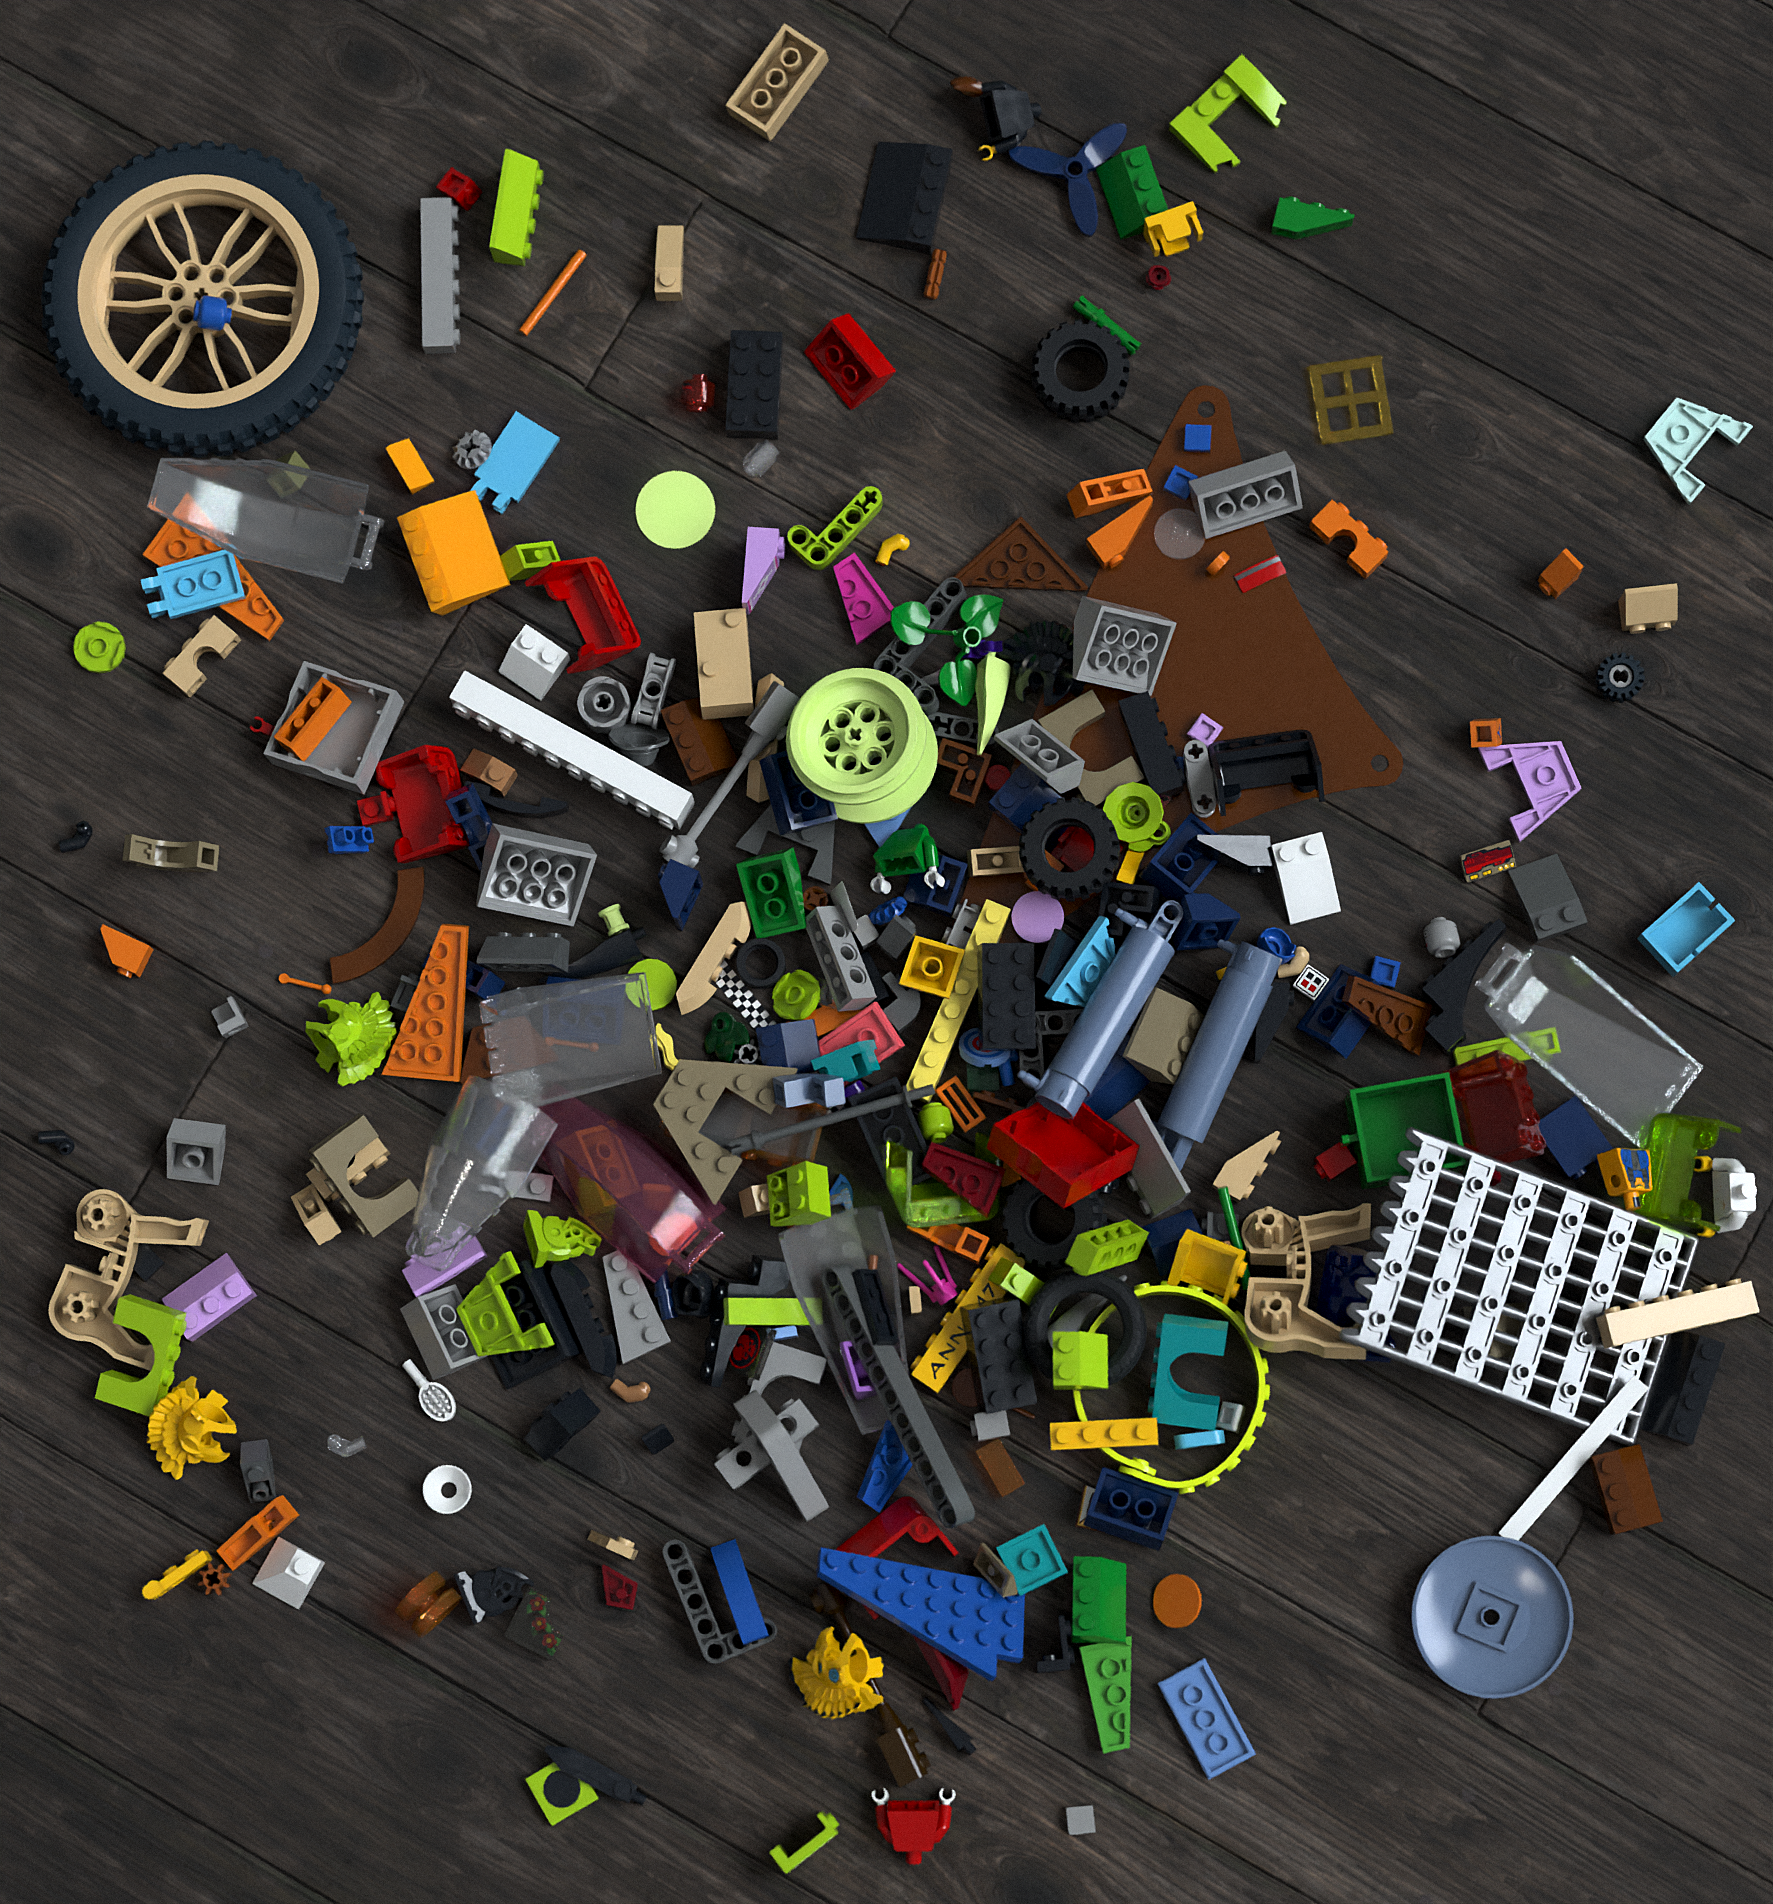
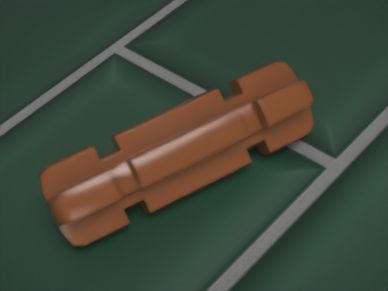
M934 249L932 254L933 262L930 263L926 281L928 285L925 286L924 297L928 299H937L938 287L941 284L944 270L943 264L947 256L944 250Z

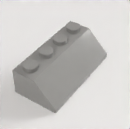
M1286 451L1188 481L1192 504L1205 539L1303 508L1295 464Z

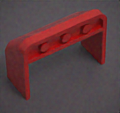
M587 557L551 562L525 581L527 587L544 584L550 598L556 601H566L586 642L585 645L578 649L579 660L566 669L568 674L596 669L632 652L640 646L641 639L606 565L601 559Z
M909 1496L899 1498L836 1549L837 1551L875 1558L908 1532L919 1543H927L938 1536L954 1557L959 1554L921 1505ZM863 1605L875 1621L880 1618L875 1611Z

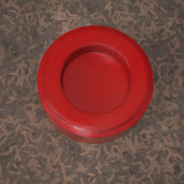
M1002 765L990 767L985 777L986 786L990 790L998 792L1011 776L1010 771Z

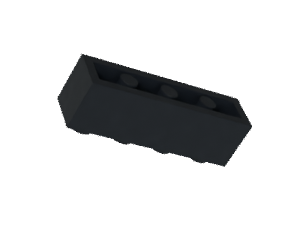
M1148 691L1119 700L1118 709L1141 772L1145 777L1146 785L1150 786L1161 800L1182 793L1183 784L1186 783L1182 769H1177L1175 766L1176 752L1172 744L1169 746L1167 744L1165 736H1168V731L1164 721L1159 722L1156 713L1160 711L1155 697L1150 698Z

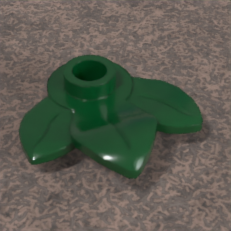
M720 1012L716 1014L711 1023V1030L705 1038V1050L707 1054L716 1052L719 1059L730 1063L736 1044H750L747 1028L743 1023L736 1022L730 1013Z

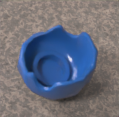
M1276 927L1267 928L1261 932L1257 940V948L1283 959L1280 965L1287 963L1295 956L1293 953L1296 945L1291 943L1289 936L1282 929Z

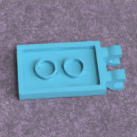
M515 412L493 445L490 456L475 472L474 475L479 481L475 483L470 491H476L480 502L488 489L499 494L492 503V506H494L493 510L502 515L511 500L519 503L560 441L559 437L520 413Z
M232 548L156 568L158 576L141 580L145 594L159 590L162 600L147 604L152 619L160 617L167 612L170 619L246 598Z

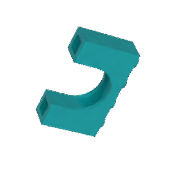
M1165 1314L1163 1322L1157 1323L1156 1338L1161 1339L1160 1347H1155L1153 1363H1158L1157 1372H1152L1150 1386L1155 1388L1154 1397L1150 1396L1148 1412L1152 1413V1418H1157V1423L1215 1431L1220 1396L1191 1393L1183 1390L1173 1380L1170 1365L1178 1356L1190 1352L1223 1356L1226 1347L1228 1322Z

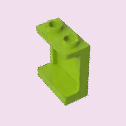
M822 1811L817 1815L825 1825V1830L791 1857L781 1844L770 1851V1854L786 1874L839 1833L836 1829L839 1823L830 1812L826 1815Z

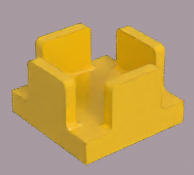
M1193 201L1145 218L1143 235L1146 243H1149L1154 257L1159 256L1160 253L1157 240L1160 241L1164 254L1167 257L1189 249L1186 237L1191 235L1190 227H1192L1197 242L1203 239V230L1197 218V210Z

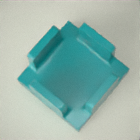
M874 1039L859 1041L811 1060L814 1070H819L820 1074L843 1077L844 1082H852L880 1070L874 1050L877 1049Z
M1045 1524L996 1547L1003 1564L1014 1575L1017 1591L1020 1596L1068 1573Z

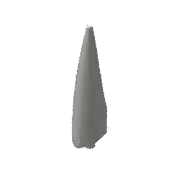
M1123 1275L1119 1279L1125 1281L1127 1276ZM1091 1293L1066 1311L1047 1329L1051 1347L1053 1348V1332H1087L1092 1322L1109 1300L1098 1294Z

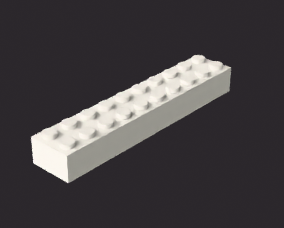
M467 671L463 672L449 697L453 708L456 709V713L467 720L470 717L474 718L479 722L478 725L489 732L493 729L501 734L500 737L511 744L517 741L524 746L523 750L533 756H537L538 753L546 758L545 761L558 769L560 766L565 767L569 771L568 774L580 781L583 778L591 782L590 786L602 793L605 790L611 792L616 801L627 805L628 802L637 807V812L648 818L650 815L659 819L658 823L670 830L673 827L681 829L695 804L693 795L689 791Z

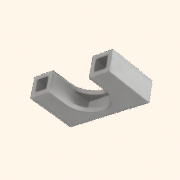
M766 1340L765 1345L760 1344L758 1355L755 1358L759 1360L757 1370H751L747 1385L751 1386L749 1393L756 1389L762 1395L765 1387L780 1377H793L820 1386L828 1360L821 1356ZM742 1418L741 1421H735L731 1435L735 1436V1443H738L737 1440L749 1431L751 1432ZM803 1439L795 1444L798 1452L800 1451ZM758 1441L759 1448L764 1450L762 1445Z

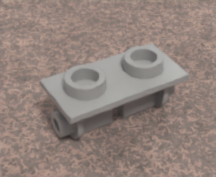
M967 899L964 900L962 905L957 903L952 914V918L956 919L952 928H946L941 940L947 945L961 949L966 948L971 936L970 933L963 931L964 927L973 930L981 913V907L976 904H971L970 907L966 906Z

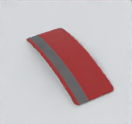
M1276 555L1235 574L1234 577L1241 591L1245 593L1285 574L1286 570L1279 556Z

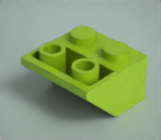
M804 1161L767 1175L771 1226L810 1225L831 1217L827 1167Z

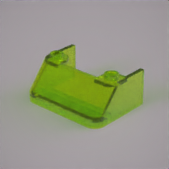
M1664 1112L1655 1115L1651 1121L1645 1150L1650 1151L1651 1192L1639 1195L1642 1208L1635 1211L1638 1214L1660 1221L1720 1232L1721 1226L1700 1220L1702 1210L1697 1202L1687 1200L1694 1171L1693 1168L1696 1162L1694 1157L1697 1156L1698 1149L1708 1150L1716 1144L1719 1131L1741 1133V1128L1713 1118Z
M976 1133L975 1158L1000 1166V1158L987 1149L990 1137L982 1133ZM892 1141L887 1142L886 1183L900 1217L906 1225L913 1228L985 1221L992 1219L997 1214L999 1190L986 1218L941 1183L912 1186V1151Z

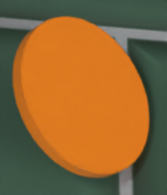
M1169 1575L1160 1581L1155 1589L1153 1596L1155 1614L1168 1627L1183 1628L1190 1625L1197 1618L1201 1609L1200 1590L1197 1584L1186 1575Z

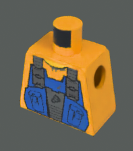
M1615 1148L1598 1154L1597 1159L1608 1194L1610 1196L1623 1197L1626 1210L1633 1211L1642 1208L1639 1195L1651 1192L1650 1151Z

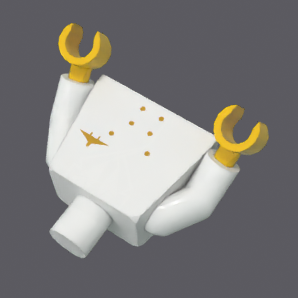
M1709 1156L1694 1157V1159H1700L1702 1162V1167L1693 1168L1694 1171L1707 1172L1711 1168L1714 1170L1712 1171L1715 1223L1699 1220L1696 1225L1705 1226V1230L1702 1233H1697V1235L1711 1238L1716 1231L1723 1233L1740 1229L1747 1217L1756 1209L1755 1195L1757 1189L1754 1174L1746 1172L1743 1165L1736 1159L1714 1158L1712 1160Z

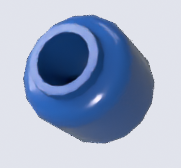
M204 295L200 301H195L193 321H197V325L201 329L221 331L225 323L230 324L232 308H227V301L224 298Z

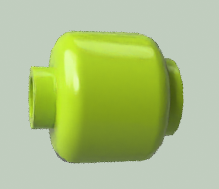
M941 1103L926 1104L917 1115L918 1126L923 1138L931 1140L933 1143L937 1144L946 1141L947 1137L954 1130L951 1112L947 1107L942 1106Z

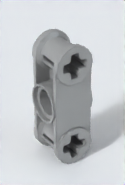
M650 653L639 697L633 709L632 724L638 722L650 725L652 729L657 730L661 719L660 710H662L668 686L673 677L676 659L671 658V660L656 657L654 653ZM655 686L661 691L656 696H650L647 694V690Z
M1192 740L1186 744L1183 753L1186 784L1190 793L1193 812L1200 818H1207L1214 813L1216 807L1214 777L1206 745L1202 741ZM1192 749H1196L1197 753H1200L1198 759H1194L1193 755H1189ZM1201 799H1205L1206 803H1210L1208 809H1203V806L1199 805Z

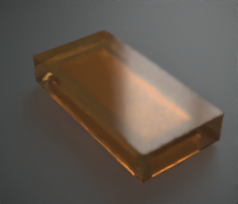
M999 1438L976 1451L1002 1498L1025 1485Z

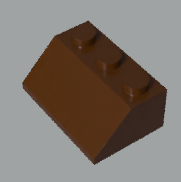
M700 697L684 700L660 710L692 787L732 770L738 760L719 718L703 720Z
M1640 1444L1589 1458L1611 1535L1663 1522Z

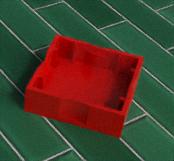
M1036 1102L1031 1107L1017 1111L995 1123L987 1144L989 1151L1063 1209L1132 1170L1140 1145L1114 1125L1100 1118L1084 1102L1071 1120L1052 1113Z

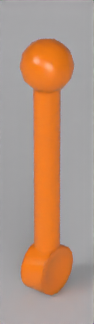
M285 973L279 976V981L282 984L292 983L321 990L323 994L331 992V986L328 984L322 986L290 978Z

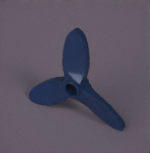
M1114 123L1107 126L1090 138L1076 157L1067 158L1051 151L1027 146H1018L1009 150V156L1014 163L1032 172L1064 179L1068 183L1069 205L1075 223L1082 234L1092 237L1097 229L1098 214L1094 191L1087 178V174L1104 164L1115 154L1126 137L1127 129L1123 123ZM1077 167L1082 172L1079 175H1072L1068 170Z

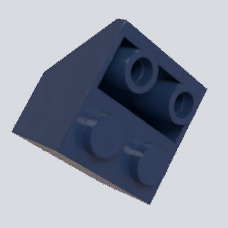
M938 855L939 867L937 868V873L945 880L943 887H940L936 880L933 882V889L926 884L924 877L929 869H926L923 873L910 875L903 898H905L908 904L951 918L968 871V864Z

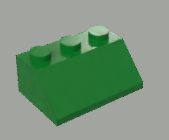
M1145 145L1121 152L1096 168L1120 240L1143 233L1145 218L1168 210Z
M1073 1557L1072 1643L1126 1644L1125 1563L1102 1557Z

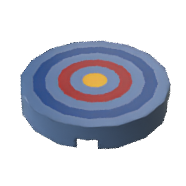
M978 1028L970 1029L960 1037V1056L969 1064L977 1067H985V1064H992L991 1067H996L1005 1063L1010 1057V1051H979Z

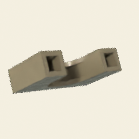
M1090 690L1038 720V724L1070 749L1074 736L1082 729L1105 717V710L1094 691ZM1132 756L1104 771L1092 772L1083 769L1080 785L1075 787L1078 795L1075 797L1080 798L1081 802H1092L1099 809L1104 806L1106 797L1118 786L1130 782L1143 784L1145 777Z
M357 1114L308 1150L312 1156L309 1161L317 1172L323 1171L327 1177L324 1180L325 1184L332 1193L338 1192L342 1198L339 1201L340 1205L347 1214L353 1213L357 1219L354 1224L362 1235L367 1233L374 1238L424 1199L411 1180L406 1177L401 1178L383 1193L374 1197H360L351 1189L347 1180V1168L350 1160L358 1151L379 1137L366 1117L362 1114Z

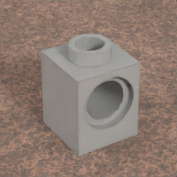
M1006 1410L991 1414L977 1413L974 1414L975 1420L970 1421L972 1437L978 1436L979 1442L1010 1436Z

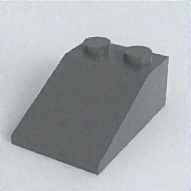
M1557 854L1507 871L1535 944L1583 928L1588 921L1580 900Z

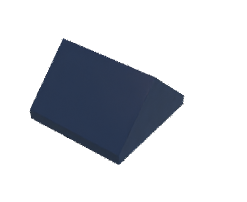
M1191 1209L1141 1227L1149 1232L1146 1241L1160 1277L1170 1273L1179 1242L1185 1231L1189 1229L1202 1234Z

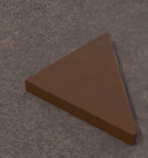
M1021 516L953 576L959 579L964 587L1086 592L1088 590V586Z

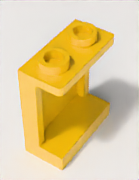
M1187 1229L1179 1242L1167 1284L1178 1286L1180 1281L1187 1282L1223 1296L1222 1303L1227 1306L1230 1299H1236L1241 1284H1238L1237 1280L1238 1277H1243L1247 1267V1263L1244 1262L1246 1251Z

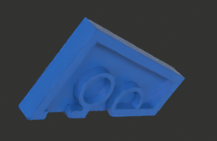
M886 1419L857 1495L860 1500L878 1513L913 1466L891 1421Z

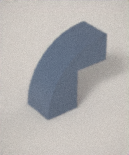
M793 1074L773 1077L775 1103L785 1108L813 1102L824 1107L845 1104L843 1077L829 1074Z

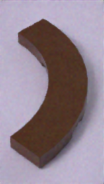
M424 867L397 870L398 888L395 903L382 928L361 947L344 955L330 958L334 985L349 982L366 975L387 962L402 947L411 934L421 909L425 889Z

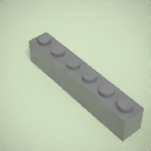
M451 197L421 198L422 347L425 354L456 353V345L460 344V330L456 329L455 320H460L459 304H455V295L460 294L459 280H455V270H459V256L455 255L454 247L459 246L458 230H454V221L459 220L458 206H454Z

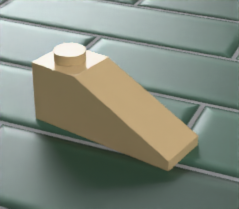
M658 226L655 263V295L657 301H682L684 226Z

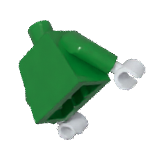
M916 824L912 829L897 830L878 848L877 852L873 855L876 861L875 873H877V877L873 878L870 883L872 890L878 894L881 891L888 894L891 890V884L884 879L885 877L923 873L926 869H929L924 877L926 884L933 889V882L936 880V883L943 887L945 880L937 873V868L939 867L937 846L925 825Z

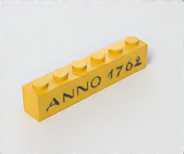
M1001 1243L998 1248L992 1246L984 1258L988 1262L983 1270L979 1267L970 1279L973 1284L968 1292L964 1289L955 1301L958 1306L953 1314L949 1311L940 1323L943 1326L938 1335L932 1334L925 1345L928 1348L927 1352L923 1357L918 1355L910 1367L914 1370L911 1376L937 1394L967 1352L960 1307L1003 1298L1007 1292L988 1280L1001 1257L1016 1263L1022 1268L1027 1264L1024 1262V1258L1018 1257L1012 1250Z

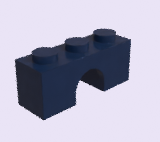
M473 783L450 792L445 802L456 824L461 823L469 839L468 848L479 870H481L484 849L492 821Z

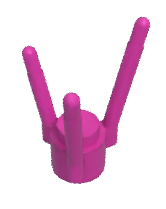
M938 1245L934 1246V1250L946 1280L944 1278L940 1280L927 1260L923 1261L924 1267L935 1282V1285L931 1287L934 1292L902 1264L898 1263L896 1265L905 1276L929 1296L933 1303L938 1301L942 1306L958 1294L954 1289L957 1285L950 1275Z

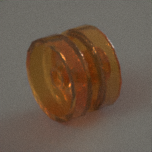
M434 1571L419 1582L394 1610L403 1621L410 1620L419 1613L411 1625L412 1631L419 1638L424 1637L451 1613L463 1598L454 1588H449L438 1596L446 1584V1580L438 1571Z

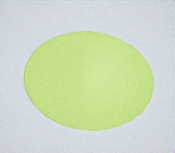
M682 471L665 472L652 478L642 488L636 502V518L640 529L652 542L666 548H684L695 544L709 531L715 516L714 498L707 485L698 477Z

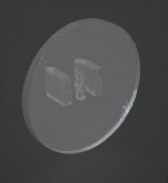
M1172 509L1164 513L1156 523L1154 530L1156 545L1163 554L1170 558H1190L1201 550L1205 542L1197 515L1190 510Z

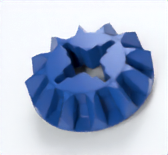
M903 897L892 898L878 905L868 917L872 924H885L891 921L896 914L898 916L901 915L908 903Z

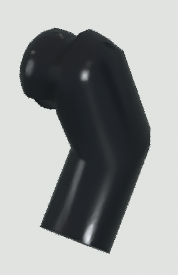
M50 1130L38 1132L39 1144L53 1143L59 1149V1153L65 1156L73 1152L74 1142L65 1131Z

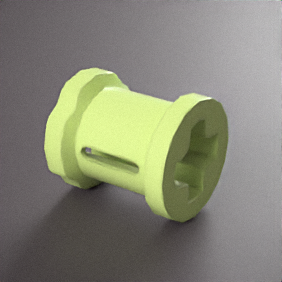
M620 904L609 906L598 913L599 917L605 921L609 930V937H614L630 928L621 915Z

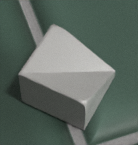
M868 915L857 919L858 928L854 931L863 950L875 944L880 937Z

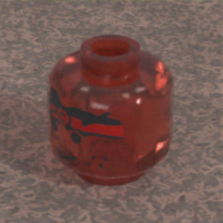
M692 374V379L683 381L681 403L687 406V411L704 413L714 405L715 384L707 380V375Z

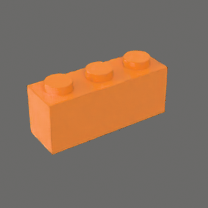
M321 677L274 735V738L285 751L293 753L297 759L305 762L352 702L338 686Z

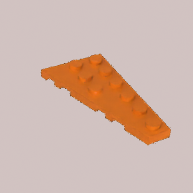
M187 492L142 555L158 567H163L225 550L229 547ZM234 554L246 598L218 607L270 641L284 622V619Z
M444 923L440 926L430 951V956L422 971L420 981L381 1075L453 1082L460 1081L469 926Z

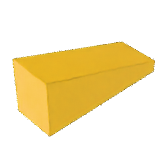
M1128 849L1117 875L1116 883L1134 884L1145 852H1135Z

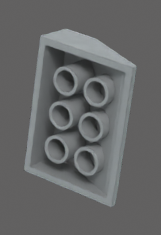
M1082 596L1074 619L1073 678L1135 693L1148 691L1151 696L1177 623L1158 613Z
M492 823L484 849L476 905L477 907L574 926L597 854L586 843Z
M1137 1099L1108 1119L1107 1122L1114 1125L1140 1145L1133 1169L1126 1173L1128 1175L1126 1181L1130 1189L1138 1193L1141 1199L1139 1205L1145 1215L1149 1214L1153 1219L1179 1205L1191 1191L1141 1101Z

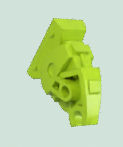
M527 1210L523 1229L534 1268L543 1266L547 1260L562 1261L569 1259V1257L580 1256L582 1253L593 1256L596 1248L601 1244L602 1238L589 1226L577 1219L569 1217L567 1221L560 1220L557 1216H547L542 1219L538 1211Z

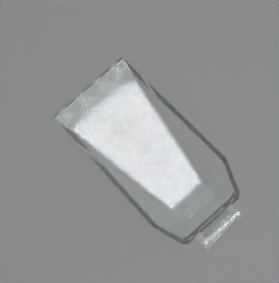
M1506 943L1502 948V954L1483 979L1479 978L1475 984L1479 990L1489 996V999L1484 1004L1485 1010L1507 1038L1633 1145L1642 1150L1703 1069V1066L1573 954L1537 945L1526 948L1522 954L1514 946ZM1510 959H1514L1516 963L1496 989L1492 987L1491 984ZM1555 1032L1560 1051L1549 1053L1547 1050L1555 1048L1552 1033Z

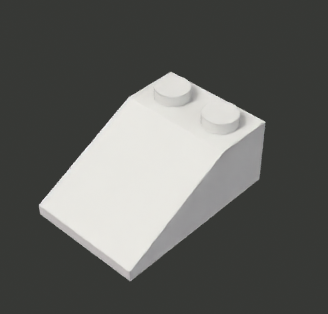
M1322 832L1271 845L1272 861L1290 925L1341 912L1330 859Z

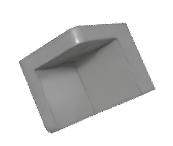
M232 996L227 998L228 1002L212 1010V1014L218 1023L217 1027L225 1038L249 1027Z

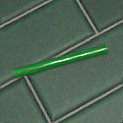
M1228 1186L1219 1187L1217 1190L1231 1245L1244 1250ZM1248 1264L1243 1277H1240L1243 1290H1248L1249 1277H1251Z

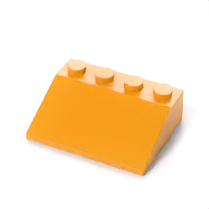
M475 490L418 507L397 517L431 612L445 615L510 585Z

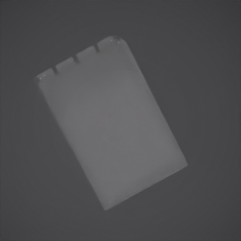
M644 972L523 987L489 996L487 1000L480 1002L482 1023L492 1024L483 1027L486 1046L488 1049L496 1047V1050L488 1052L491 1073H500V1075L492 1077L495 1095L498 1096L499 1101L508 1105L514 1112H521L662 1074L646 974Z

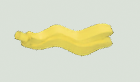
M658 1023L655 1030L656 1034L653 1033L652 1029L648 1031V1042L653 1047L661 1050L665 1067L673 1071L678 1063L674 1055L673 1040L669 1034L662 1030L661 1024Z

